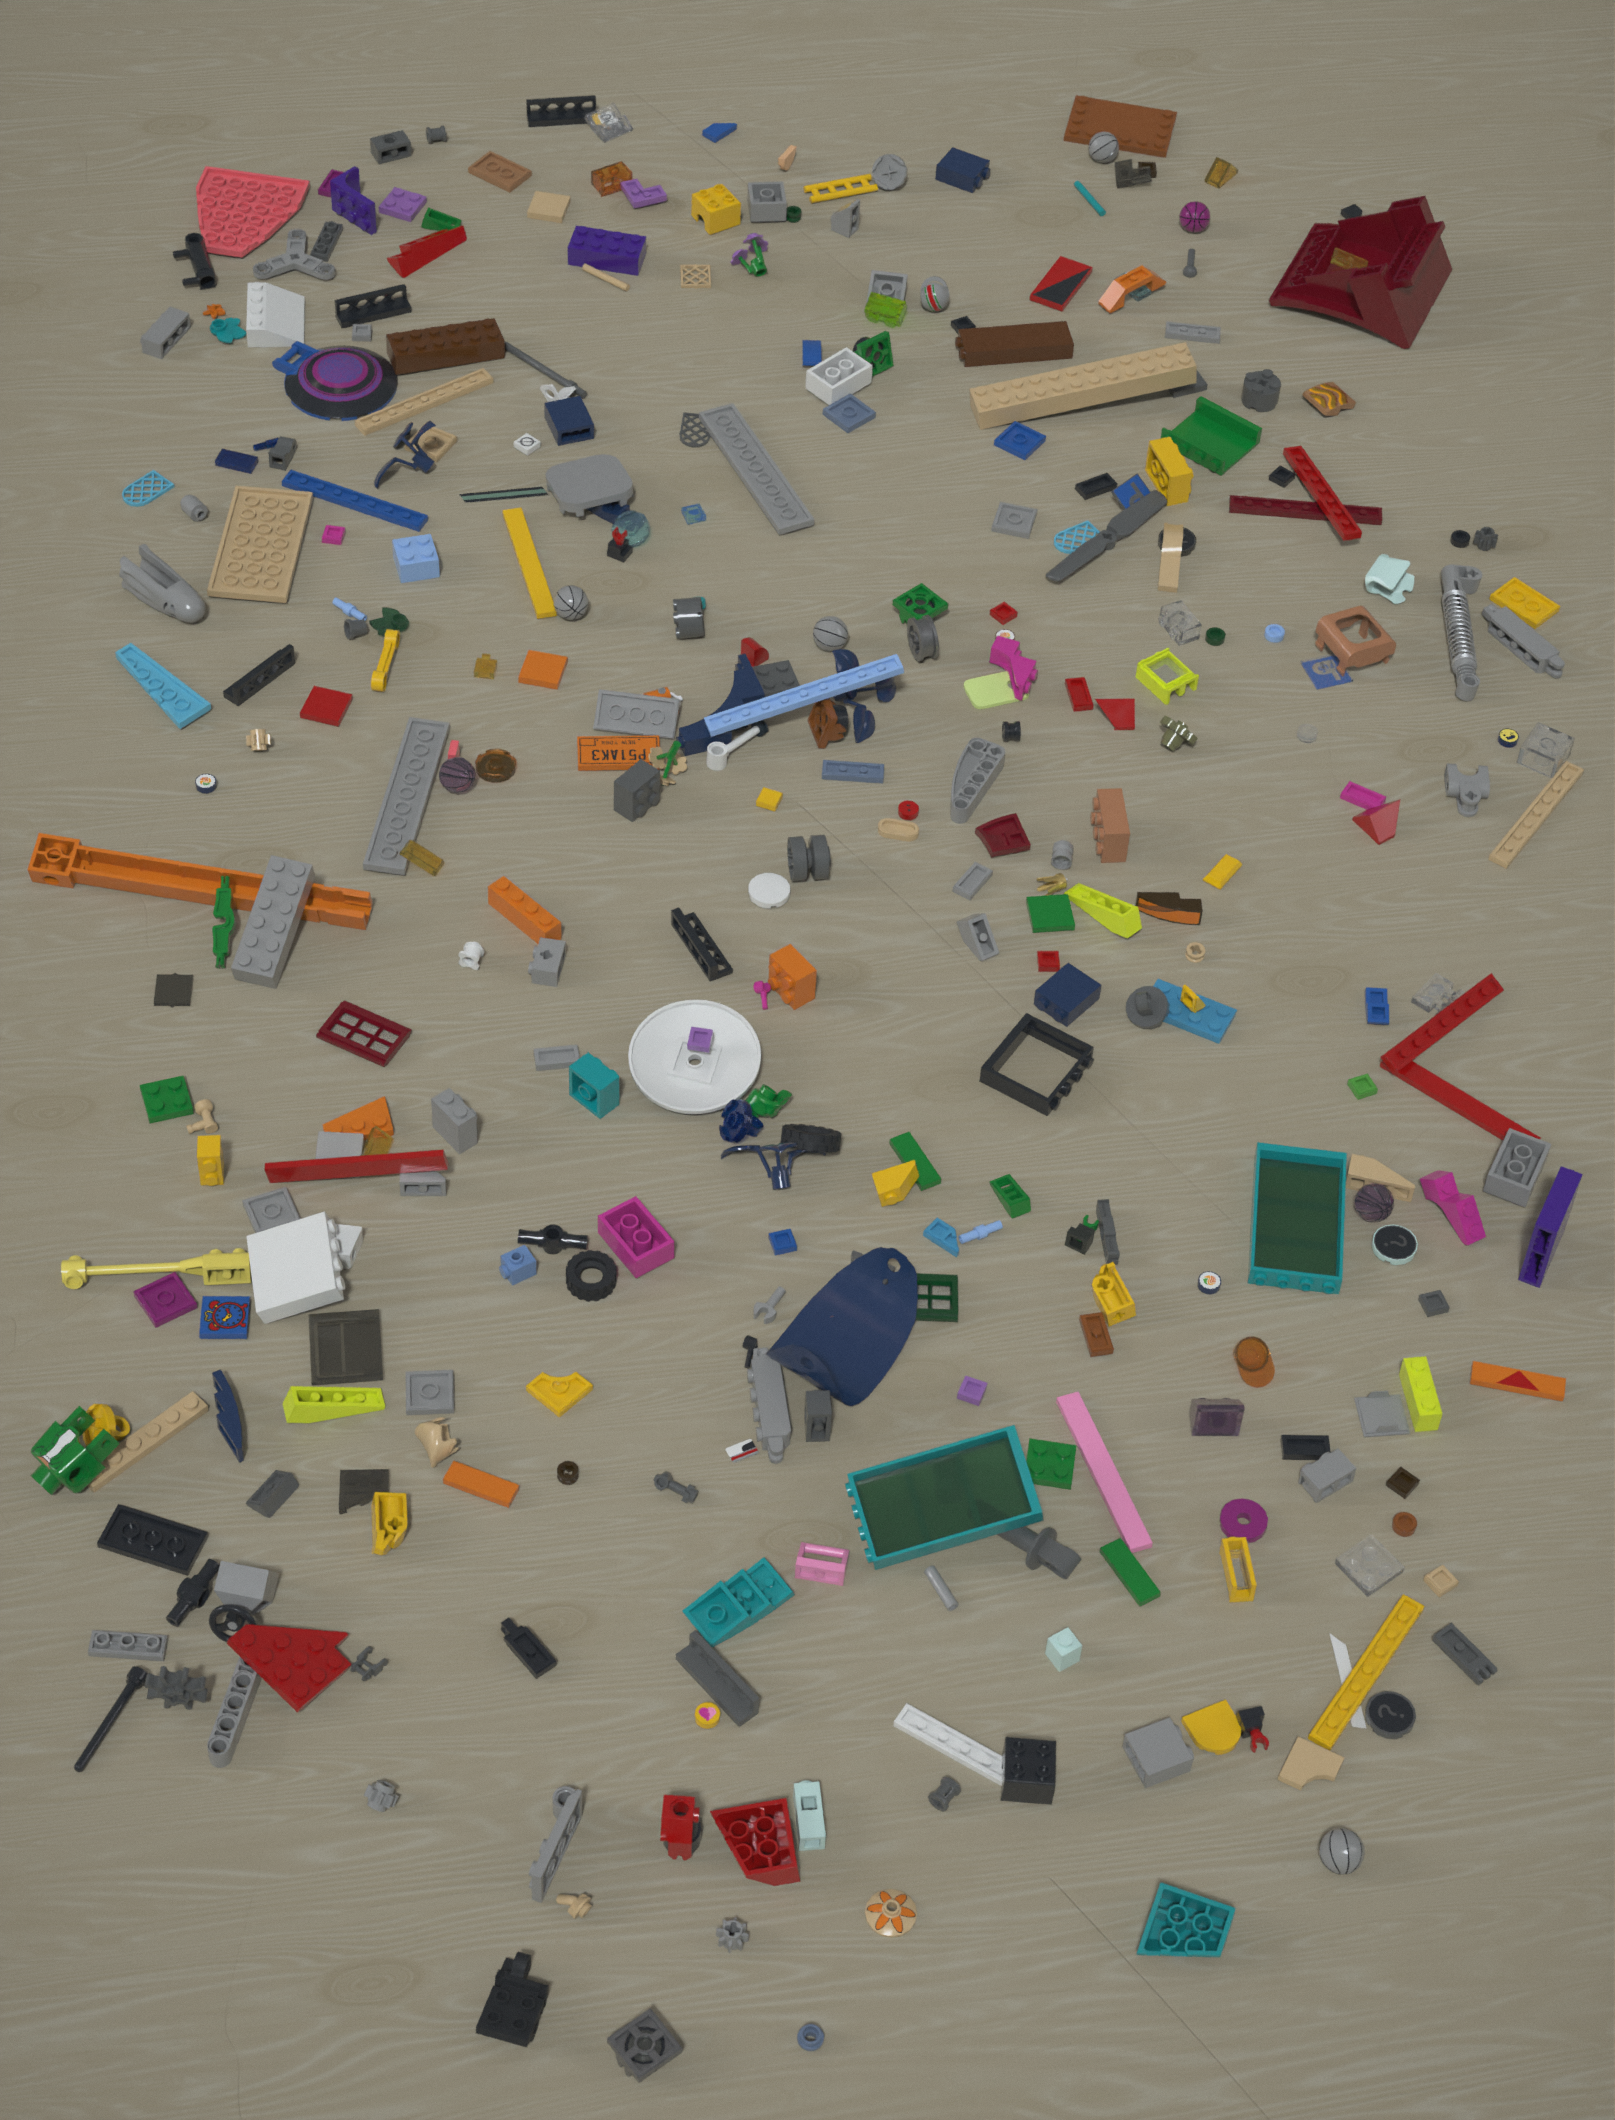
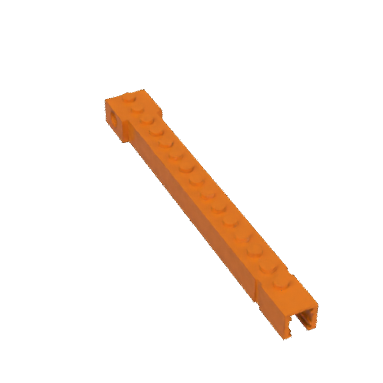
M43 833L38 834L28 866L32 882L73 889L75 883L213 906H215L216 889L221 887V876H229V888L233 892L232 909L250 912L264 876L243 871L82 846L80 839ZM313 883L300 920L318 923L321 921L327 922L330 925L366 930L373 905L371 894L366 891L335 886L326 887L323 884Z

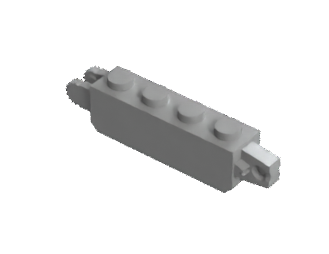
M1490 604L1483 608L1482 615L1489 621L1488 633L1535 673L1542 674L1546 672L1555 679L1562 676L1563 672L1561 669L1564 668L1565 661L1559 657L1560 651L1506 606L1499 609L1495 605Z
M768 1348L753 1349V1359H751V1369H747V1381L752 1383L753 1388H750V1400L755 1402L756 1406L753 1408V1420L758 1422L759 1427H756L757 1442L761 1441L762 1451H768L771 1463L780 1464L783 1460V1449L790 1445L791 1434L781 1365L766 1355Z

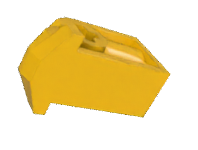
M1114 1262L1103 1264L1099 1274H1096L1093 1279L1092 1289L1094 1300L1100 1312L1103 1313L1107 1325L1110 1327L1136 1316L1135 1303L1118 1274Z
M374 1493L371 1504L372 1554L386 1555L391 1548L395 1549L403 1542L407 1529L406 1493Z

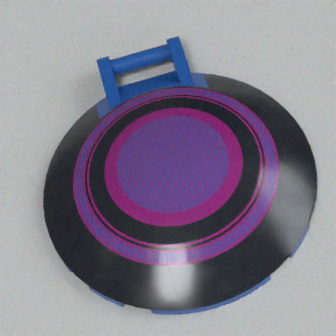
M296 341L292 344L291 349L272 362L276 370L286 374L284 380L285 392L291 399V403L303 413L323 420L341 418L342 421L356 420L357 416L369 415L383 409L396 393L398 381L391 363L380 354L362 347L338 345L314 349ZM296 353L301 355L294 363L287 362Z

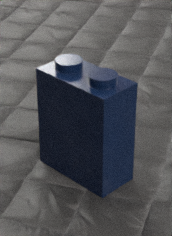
M952 147L936 165L935 180L973 193L977 188H980L985 178L989 177L991 172L989 168L990 160Z
M581 396L544 403V418L558 446L594 439V423Z
M1067 963L1035 990L1034 1005L1039 1010L1053 1017L1055 1021L1068 1027L1100 999L1102 985L1070 963Z

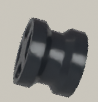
M1003 721V741H1009V739L1020 741V721H1015L1014 723Z

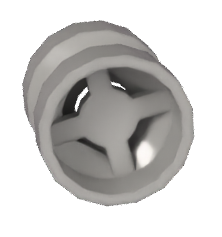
M1060 840L1054 843L1051 859L1053 867L1060 870L1070 868L1074 848L1070 842Z

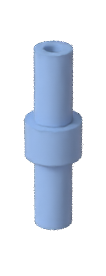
M337 597L334 598L332 604L343 610L344 614L349 617L353 616L358 620H367V615L357 610L356 606L351 603H345Z
M1000 1220L985 1226L981 1224L974 1227L972 1231L959 1235L958 1238L961 1244L976 1238L980 1240L987 1237L989 1233L1002 1229L1003 1225Z

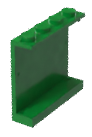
M1200 396L1196 400L1195 411L1172 431L1163 427L1161 438L1171 437L1174 444H1177L1181 455L1222 476L1260 443L1262 428Z

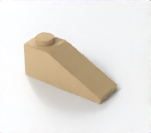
M1356 1154L1351 1156L1346 1178V1188L1361 1191L1362 1188V1192L1366 1193L1377 1192L1376 1190L1378 1192H1389L1391 1194L1390 1198L1411 1202L1415 1189L1413 1183L1374 1158ZM1364 1185H1373L1375 1189H1373L1372 1187L1368 1188L1369 1186ZM1380 1193L1384 1197H1389L1387 1193Z

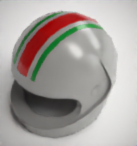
M938 276L927 278L922 283L920 290L922 306L933 312L940 311L947 306L950 298L947 283ZM931 281H938V282L942 283L943 286H942L941 284H939V283H935V282H934V283H929V282H931Z

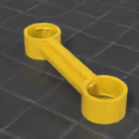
M386 629L384 647L377 669L372 673L371 690L384 692L386 689L387 674L395 650H398L399 630Z

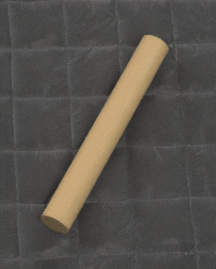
M586 263L582 266L583 271L624 291H628L630 288L629 284Z

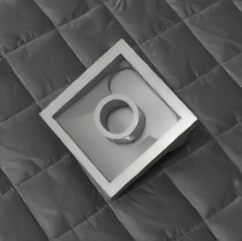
M872 270L866 304L903 308L908 274Z

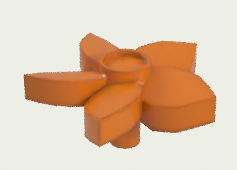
M212 304V306L207 305V310L203 312V315L211 314V317L215 319L217 315H225V311L221 308V304Z

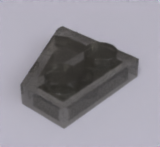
M389 1469L340 1470L339 1514L347 1513V1509L359 1504L361 1507L370 1503L375 1492H389Z

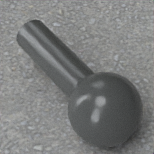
M1192 248L1188 250L1187 266L1183 269V275L1188 278H1193L1197 275V269L1194 266L1195 249Z

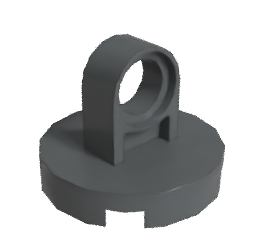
M1143 986L1136 989L1130 994L1126 1002L1128 1018L1141 1029H1153L1160 1026L1169 1014L1170 1004L1166 995L1160 989L1153 986Z

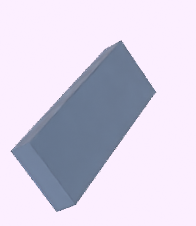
M823 760L822 779L883 784L884 764Z

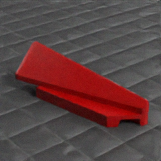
M464 226L451 230H440L399 245L401 253L388 257L387 261L402 278H405L465 242L467 237Z

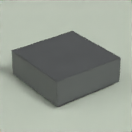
M1441 1290L1419 1295L1418 1300L1427 1317L1449 1312L1450 1307Z

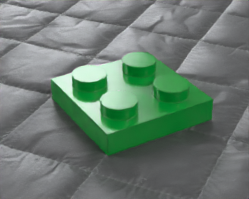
M184 1075L140 1085L149 1124L194 1114Z
M1029 1438L1026 1462L1033 1484L1071 1490L1077 1445Z

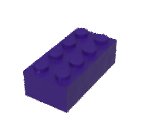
M585 226L575 227L568 245V265L582 267L586 263L598 270L639 276L646 256V236Z

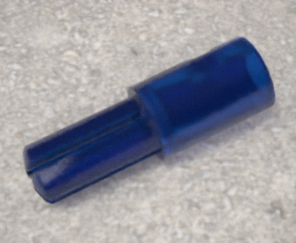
M278 437L254 444V451L275 447Z

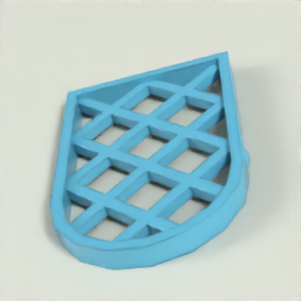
M152 470L128 485L122 492V498L130 506H144L174 488V484ZM144 481H151V484H144ZM154 481H161V484H154ZM134 487H141V491H134ZM144 487H151V491H144ZM153 487H160V491H153ZM125 494H131V497L124 496ZM134 494H141L140 497H133ZM143 494H150V497H143Z
M1087 520L1057 533L1054 537V546L1060 552L1071 554L1079 547L1075 546L1074 542L1083 544L1086 542L1085 537L1093 538L1100 531ZM1077 530H1083L1084 534L1077 533ZM1087 531L1094 532L1093 536L1086 535ZM1067 534L1074 535L1073 538L1066 537ZM1076 536H1081V537H1083L1082 540H1078V539H1075V538H1076ZM1061 539L1063 541L1062 543L1056 542V540ZM1065 540H1067V541H1072V544H1071V545H1070V544H1064V543H1065ZM1063 547H1070L1071 549H1070V550H1067V549H1064Z

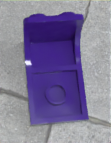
M354 166L330 180L332 210L370 235L377 232L375 202L360 193L359 168Z

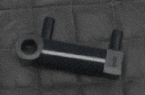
M199 233L186 235V249L173 251V257L181 258L188 256L196 277L182 279L183 286L198 284L200 290L216 287L215 275L204 247L203 236Z

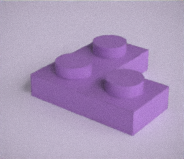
M638 179L621 182V190L633 208H641L667 201V194L661 185L643 188Z

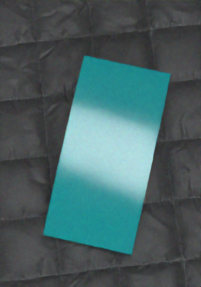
M763 1557L747 1571H744L742 1568L725 1583L720 1580L682 1610V1612L711 1647H714L776 1610L792 1598L794 1593L765 1557Z

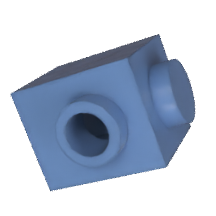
M523 1245L501 1255L499 1271L504 1279L507 1278L513 1286L536 1275V1260L528 1248Z

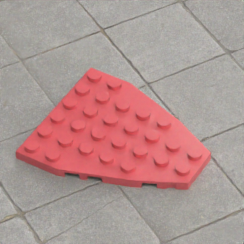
M205 166L196 186L199 229L203 236L207 253L244 257L269 239L301 208L310 188V181Z

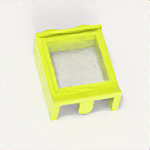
M1169 648L1159 651L1146 659H1142L1137 663L1136 678L1165 705L1169 704L1172 691L1175 690L1176 694L1182 696L1185 693L1186 684L1193 691L1197 690L1199 675L1194 674L1169 651Z

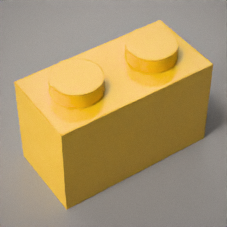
M221 1135L197 1136V1162L201 1186L224 1185V1159Z

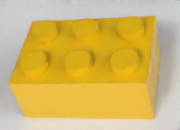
M1171 437L1149 441L1145 471L1157 491L1166 497V506L1188 502L1189 494L1191 493L1193 470L1187 465L1185 457L1178 450L1177 444H1174Z

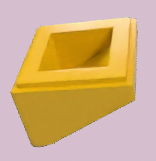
M1183 985L1180 1001L1194 1013L1203 1009L1206 1006L1204 1002L1187 985Z

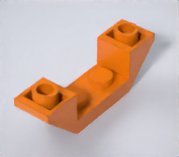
M1141 265L1114 279L1100 298L1098 304L1109 313H1112L1124 307L1126 294L1143 285L1149 290L1154 291L1166 285V281L1154 271Z

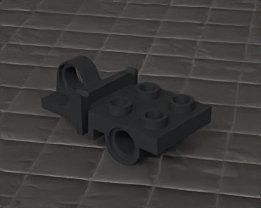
M517 1952L514 1960L505 1958L501 1970L498 1969L496 1973L495 1986L493 1985L477 2023L476 2034L526 2048L529 2042L533 2041L538 2028L540 2014L543 2013V2008L546 2006L549 1985L527 1979L531 1969V1955Z

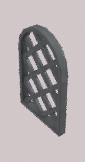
M683 412L679 433L680 441L684 445L693 448L706 445L711 436L705 427L702 428L700 426L702 424L701 421L698 423L694 421L699 418V414ZM692 422L694 425L689 427L687 423ZM697 426L700 430L695 432L692 428ZM690 430L692 434L687 435L685 432ZM703 431L706 435L700 436L698 433ZM694 435H696V436L698 437V438L695 439V440H693V439L691 438V437L694 436Z

